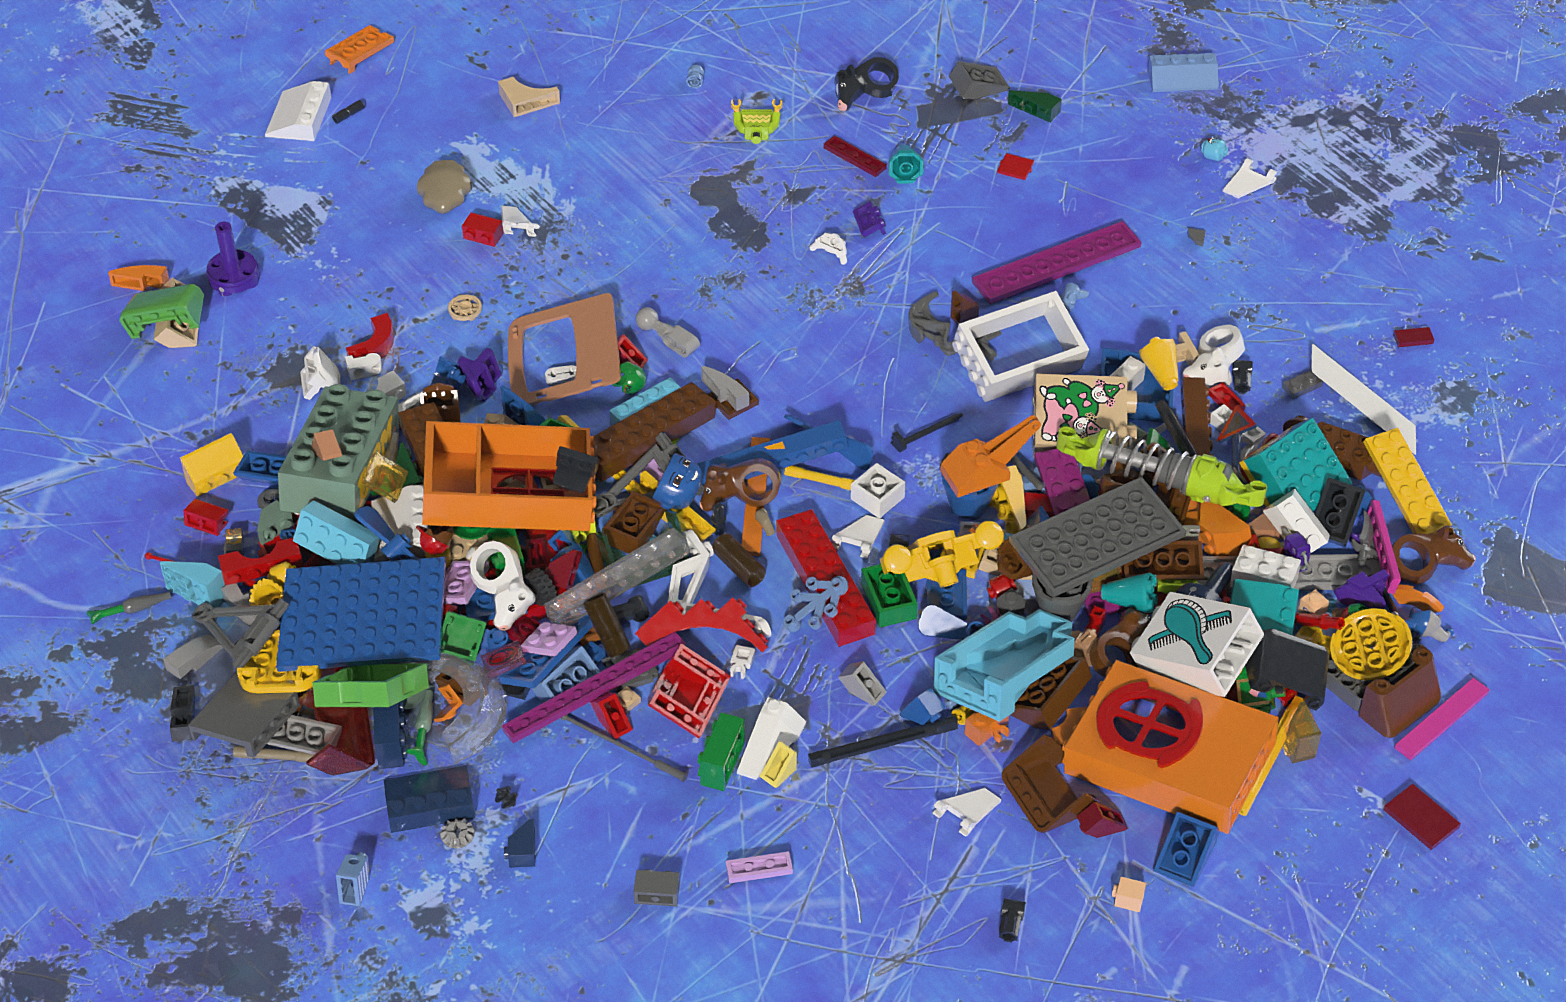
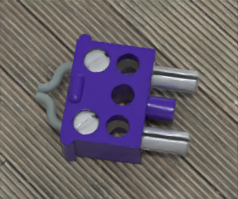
M1284 528L1282 533L1286 538L1280 544V547L1284 550L1283 555L1300 559L1299 572L1306 571L1309 568L1310 544L1304 540L1299 532L1292 534L1288 528Z

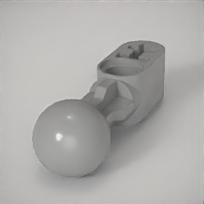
M645 307L637 312L636 323L638 327L643 330L654 329L657 331V335L662 337L664 344L682 357H688L700 347L697 337L681 326L675 325L673 327L659 321L658 314L654 309Z

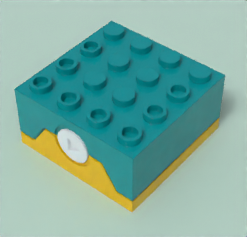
M1313 418L1291 426L1239 462L1250 482L1262 481L1267 485L1264 500L1266 507L1296 489L1313 512L1319 505L1328 477L1350 485L1352 484L1351 479Z

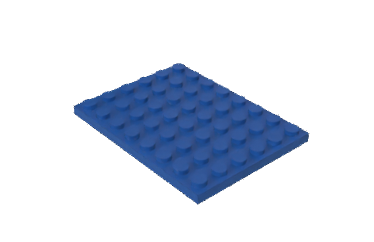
M445 557L286 569L283 601L287 602L289 607L281 616L276 663L277 671H297L298 666L318 665L319 669L440 660L446 571Z

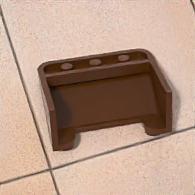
M1046 734L1005 767L1002 772V781L1034 829L1040 833L1048 832L1078 819L1077 816L1094 802L1101 804L1099 799L1092 794L1084 793L1077 798L1056 767L1063 761V747L1059 742Z

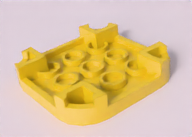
M275 630L257 656L252 655L244 668H237V675L241 687L250 693L301 692L313 688L312 682L321 678L322 669H319L318 665L298 666L297 671L278 672L276 663L280 630Z

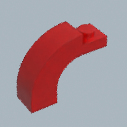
M388 313L370 318L373 336L365 342L346 347L347 356L352 355L354 359L364 357L370 353H376L382 359L389 353L394 343V334Z

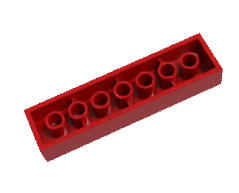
M810 509L776 520V536L808 593L821 594L827 590L818 588L814 591L810 590L806 586V581L810 577H814L818 581H831L836 576H842L848 582L847 592L839 597L836 616L828 617L824 611L822 615L838 647L875 635L876 619L813 510ZM831 597L826 600L825 606L830 604Z

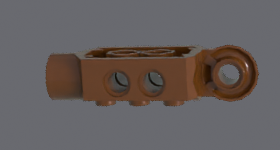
M1301 415L1291 418L1284 423L1283 431L1308 419ZM1322 421L1317 424L1349 477L1362 480L1370 474L1382 477L1363 443L1369 437Z

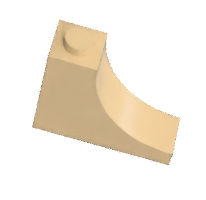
M514 77L498 81L499 94L513 117L560 103L559 89L557 87L545 89L531 88L519 83Z

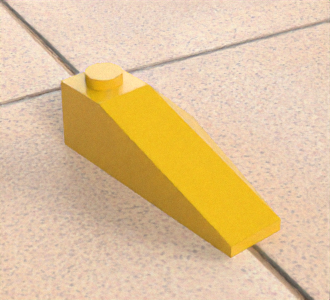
M1016 465L1007 467L1011 472L1010 480L998 485L989 504L991 508L995 507L998 512V519L1006 523L1005 528L1011 534L1020 532L1026 526L1023 481L1020 472H1018Z

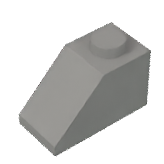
M864 661L849 664L838 676L849 693L872 706H875L887 693Z

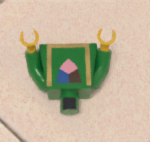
M1246 666L1243 667L1236 678L1238 703L1269 714L1276 707L1275 698L1286 696L1285 687L1276 685L1266 693L1250 689Z

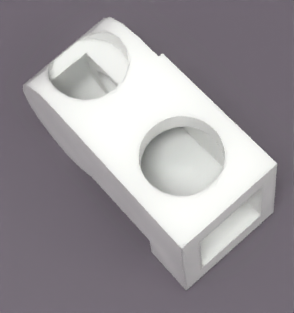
M370 353L364 357L354 359L352 355L345 357L351 381L376 375L382 371L381 358L376 353Z

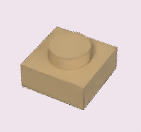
M627 686L616 694L626 714L641 703V697Z

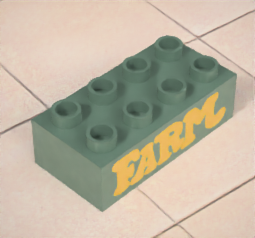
M341 384L325 386L278 472L280 510L301 513V509L314 500L356 522L357 519L354 513L357 509L364 506L382 470L383 457L391 440L392 433H399L398 397L387 396L380 390H369L367 392L349 390L348 387ZM333 429L342 456L323 461L311 449L314 433Z

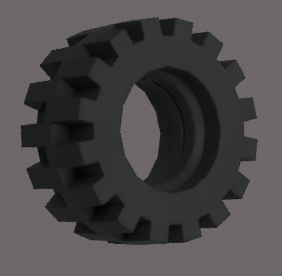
M535 568L526 574L523 580L525 585L533 590L536 604L544 606L557 597V591L552 584V580L548 578L549 576L545 575L544 571L539 568Z

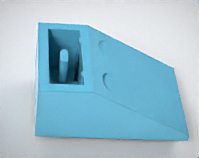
M160 562L165 586L171 593H177L185 600H191L198 605L204 602L208 603L213 608H217L224 601L221 588L225 587L221 570L207 563Z

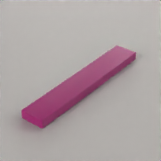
M1373 500L1367 511L1373 525V541L1381 570L1385 569L1389 574L1386 582L1387 592L1395 594L1401 577L1380 501Z
M1472 678L1396 743L1395 749L1409 760L1414 759L1489 693L1490 689L1475 678Z

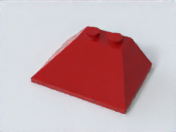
M681 643L661 671L647 698L648 706L699 739L731 676Z

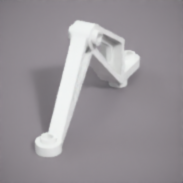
M692 529L683 532V537H681L683 546L689 549L692 558L673 565L668 602L670 600L673 603L677 601L685 609L682 612L683 614L687 613L695 605L693 602L710 567V557L714 555L711 544L708 541L702 543ZM694 573L683 600H678L681 578ZM748 614L742 617L743 620L748 618L755 626L753 631L757 635L761 633L766 639L771 637V630L765 619Z

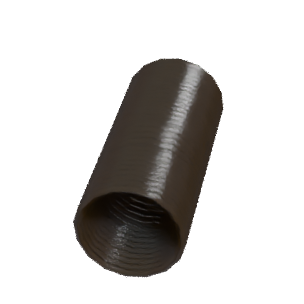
M725 533L716 538L712 545L714 554L747 587H755L762 582L766 575V569L731 534Z
M601 593L586 600L583 605L605 648L608 657H615L630 649L631 645L606 593Z

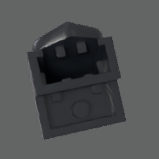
M559 446L556 460L557 470L553 478V484L566 490L584 493L591 477L594 478L598 470V457Z

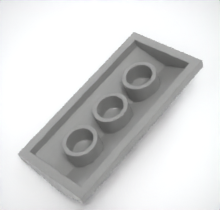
M291 715L267 744L326 757L335 751L342 726Z

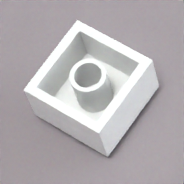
M877 463L851 483V500L879 519L905 498V481Z

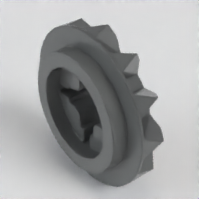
M270 488L263 491L257 499L258 507L261 509L265 508L274 498L279 501V488Z

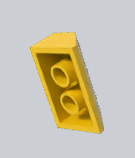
M230 433L180 457L186 483L198 497L237 478L233 472L241 461L243 454L234 436Z

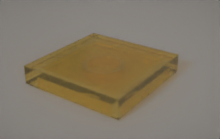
M375 452L372 455L362 484L395 503L398 501L408 471Z

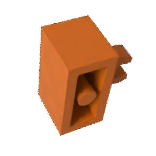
M975 712L965 721V735L978 746L982 745L992 736L995 741L1000 743L1002 739L1000 733L1007 737L1009 736V729L1006 727L1009 722V716L999 722L979 712Z

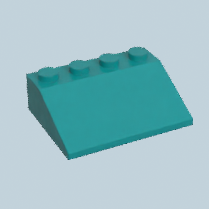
M1234 579L1230 604L1250 608L1262 631L1275 629L1292 635L1299 589L1281 584Z

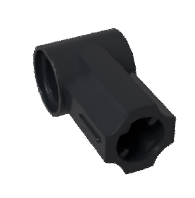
M1236 360L1233 362L1234 390L1239 394H1245L1251 389L1253 361Z
M640 595L631 597L627 603L612 606L619 623L632 619L636 622H642L650 616L644 597Z
M1004 898L999 938L1005 942L1012 943L1018 939L1020 923L1023 921L1026 905L1024 901Z

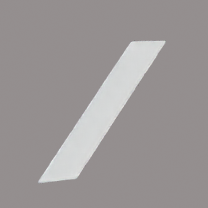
M1312 344V372L1383 430L1389 431L1399 428L1411 452L1416 455V426Z

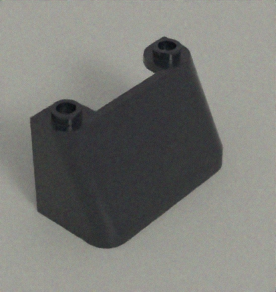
M1275 629L1263 630V638L1245 664L1250 689L1266 693L1276 685L1305 694L1306 696L1303 700L1305 707L1317 711L1324 704L1329 665L1327 648Z

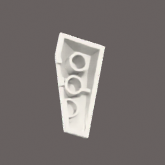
M770 697L767 698L754 726L737 774L757 780L779 741L789 746L799 739L806 721L788 703Z

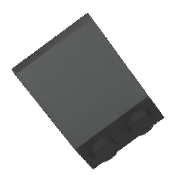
M958 61L949 75L952 84L964 99H979L1009 91L1010 89L997 67Z

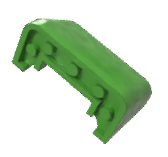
M195 284L137 293L121 311L119 321L131 339L140 338L141 331H145V324L175 319L178 325L185 322L189 324L190 329L199 328L204 293Z

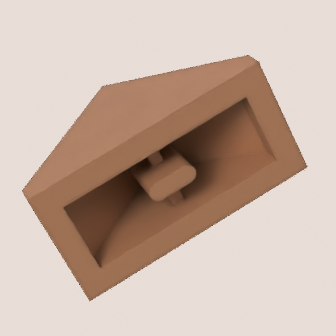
M333 429L314 433L311 449L319 458L324 461L342 456Z

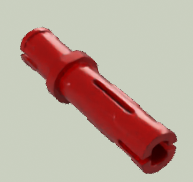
M1296 612L1294 625L1320 627L1323 630L1329 628L1341 630L1345 626V620L1343 617H1333L1329 614L1315 615Z

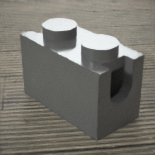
M648 869L636 870L633 891L634 904L677 907L680 889L679 873Z

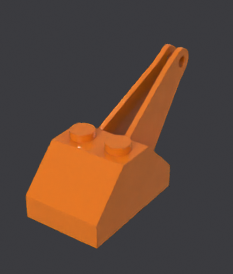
M1031 415L987 443L974 439L959 444L941 463L940 472L957 498L1010 480L1011 472L1006 464L1041 427V423L1035 415Z
M1204 502L1201 503L1200 511L1187 512L1183 525H1200L1198 541L1204 543L1203 548L1208 555L1238 556L1242 546L1248 545L1251 539L1250 526L1219 504Z

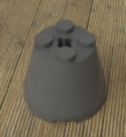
M1033 573L1032 586L1039 609L1073 622L1091 592L1093 579L1052 598Z

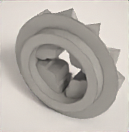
M455 818L454 821H447V824L442 826L440 833L442 842L450 848L467 846L475 835L472 823H468L465 818L463 820ZM456 828L460 831L459 838L455 835Z

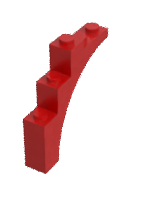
M734 597L716 613L713 611L716 607L709 600L704 601L701 599L685 614L682 613L685 609L677 601L673 603L670 600L635 632L648 647L674 632L690 628L710 627L738 634L750 641L762 653L769 648L766 645L769 641L761 633L757 635L752 630L755 626L748 618L742 619L748 613L745 610L746 604L740 598L736 600Z

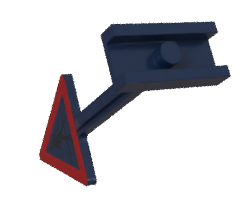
M1236 405L1217 442L1222 443L1233 438L1231 468L1241 483L1246 485L1250 483L1242 476L1239 464L1241 461V435L1256 428L1258 425Z

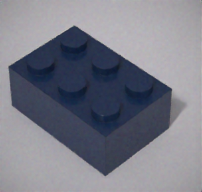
M403 700L390 707H373L374 746L379 769L404 767V758L408 757L406 752L407 746H405L407 734L405 729L406 714L403 713Z

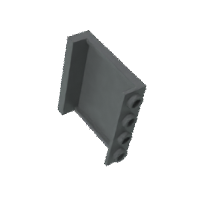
M235 673L188 725L192 740L196 741L203 734L244 746L247 756L255 758L300 706L297 692L250 693L241 687L238 675Z

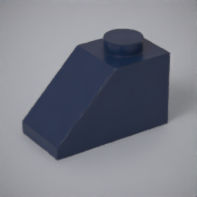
M534 819L526 821L508 837V846L504 847V859H508L509 868L535 866Z

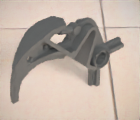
M935 291L911 306L908 321L909 331L919 344L927 337L945 355L951 356L958 353L953 348V341L948 342L951 323L937 320L928 309L929 303L939 296ZM1000 330L975 339L984 357L990 361L994 360L997 353L988 346V343L1002 334Z

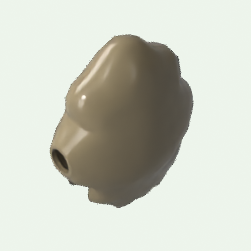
M455 160L434 161L425 168L424 174L417 183V192L423 197V204L440 214L449 213L454 208L462 205L464 197L472 190L470 177L464 173V167Z

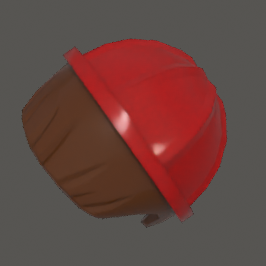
M420 525L416 526V529L421 532L420 545L425 552L436 555L450 547L453 532H440L438 529L432 532L430 528L427 529Z

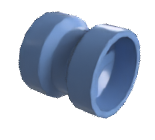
M699 65L689 67L686 79L689 87L699 88L702 86L704 69Z

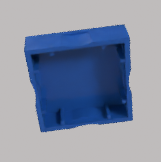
M1103 348L1100 376H1110L1130 356L1142 363L1144 362L1137 352ZM1146 366L1144 380L1133 390L1137 391L1136 413H1127V419L1164 423L1155 405L1163 400L1173 409L1174 389L1164 390Z

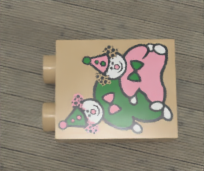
M1036 374L1033 415L1038 418L1041 427L1033 434V458L1035 453L1057 449L1058 433L1061 427L1075 429L1076 434L1080 438L1094 435L1104 428L1117 432L1119 445L1128 435L1135 442L1137 440V426L1127 425V413H1136L1137 391L1127 390V377ZM1115 435L1112 438V445H1115L1116 442ZM1129 439L1125 442L1123 448L1130 445Z

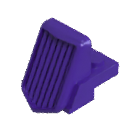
M486 348L475 361L460 356L457 361L459 371L462 375L466 376V384L476 398L484 402L496 391L494 383L502 376L494 353L489 348Z
M1385 569L1370 577L1361 572L1348 579L1346 583L1335 588L1334 593L1338 601L1346 606L1362 604L1368 609H1385L1386 602L1382 595L1389 574Z

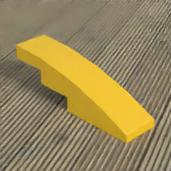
M689 506L680 510L666 509L661 518L681 532L692 529L701 542L716 531L712 525Z

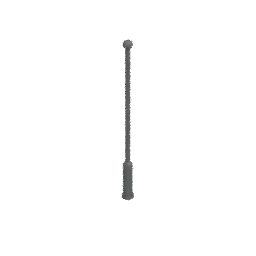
M568 714L560 718L653 763L656 768L680 779L681 782L687 779V772H682L661 760L656 761L568 717Z

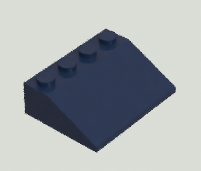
M467 765L384 780L391 833L445 824L447 821H454L455 818L458 820L475 818Z

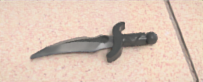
M1365 510L1363 511V528L1359 537L1361 544H1358L1354 539L1351 541L1352 547L1359 552L1357 565L1360 568L1365 566L1367 554L1373 556L1374 559L1378 556L1377 552L1370 548L1373 538V525Z

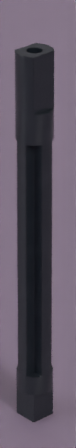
M1163 400L1159 401L1155 407L1181 453L1188 452L1190 457L1198 455L1168 403Z
M953 715L938 719L933 723L930 721L924 725L906 728L831 749L816 751L808 754V762L811 768L923 737L926 738L958 729V721L956 716Z

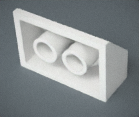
M1296 489L1263 509L1265 515L1284 540L1286 538L1282 533L1284 528H1288L1292 534L1299 532L1304 540L1310 544V553L1326 544L1329 540V533Z

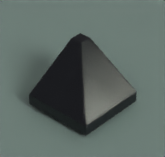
M890 534L889 547L892 545H902L907 548L910 535Z

